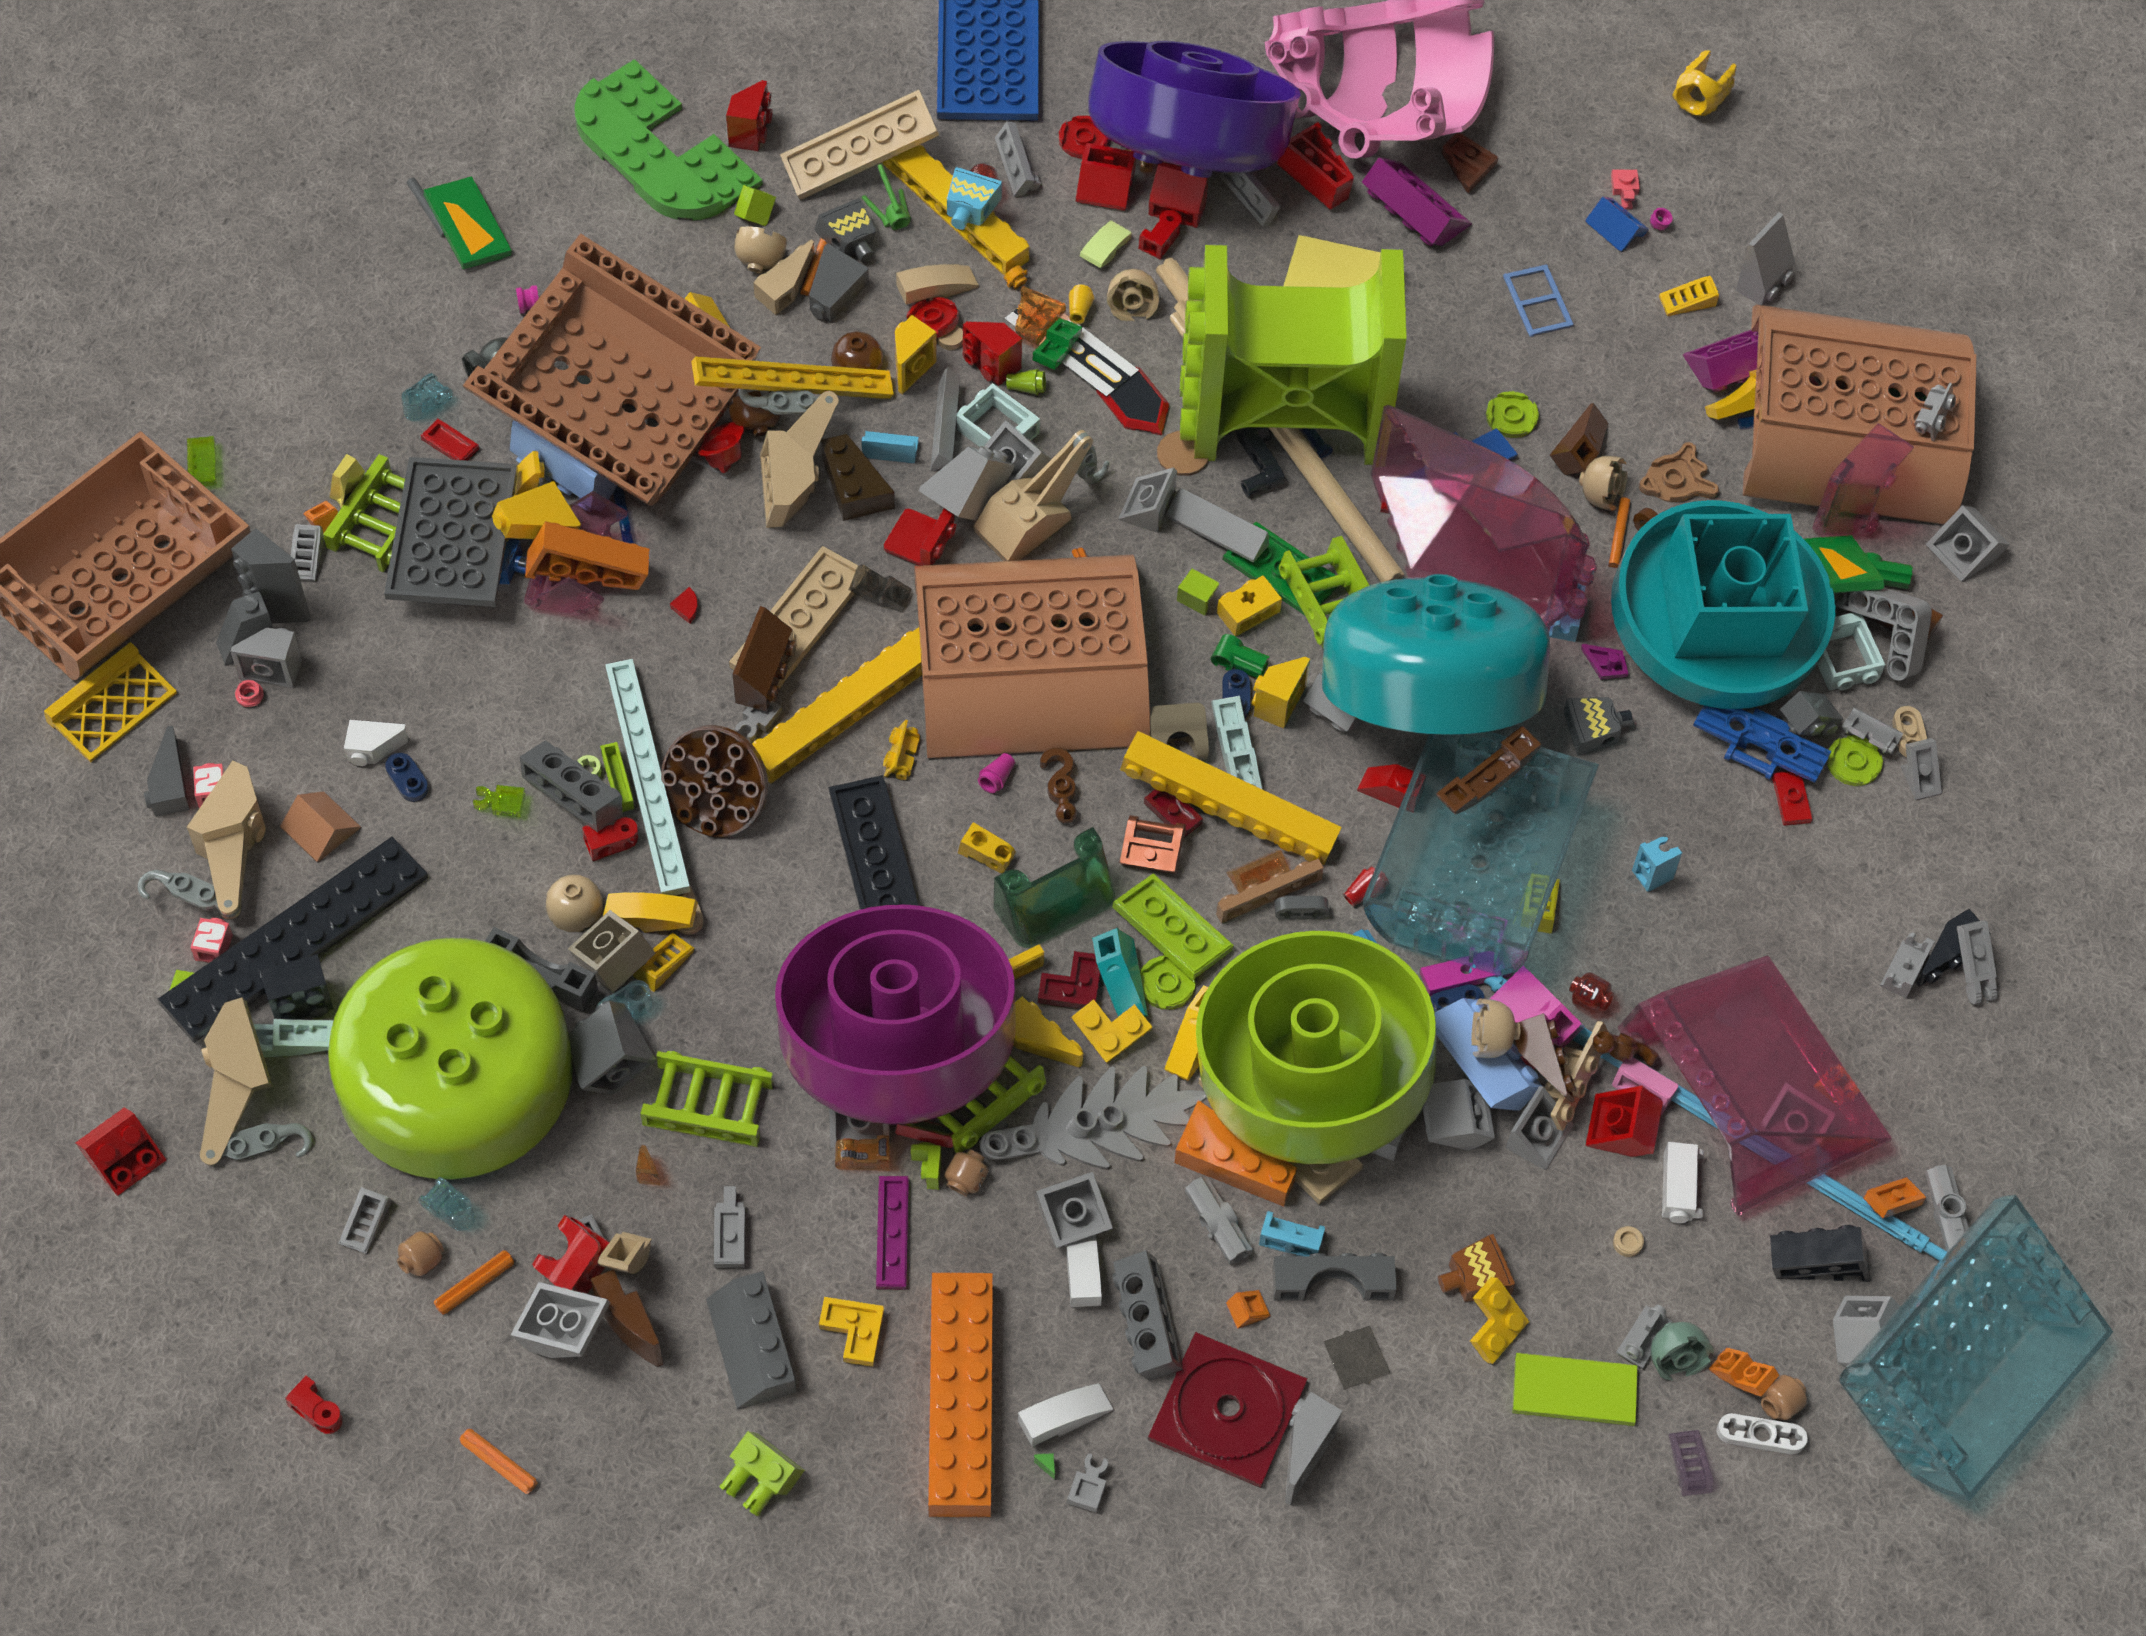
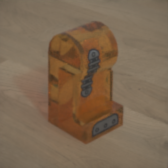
M877 1135V1139L856 1140L845 1138L836 1141L835 1167L840 1170L890 1171L889 1135Z

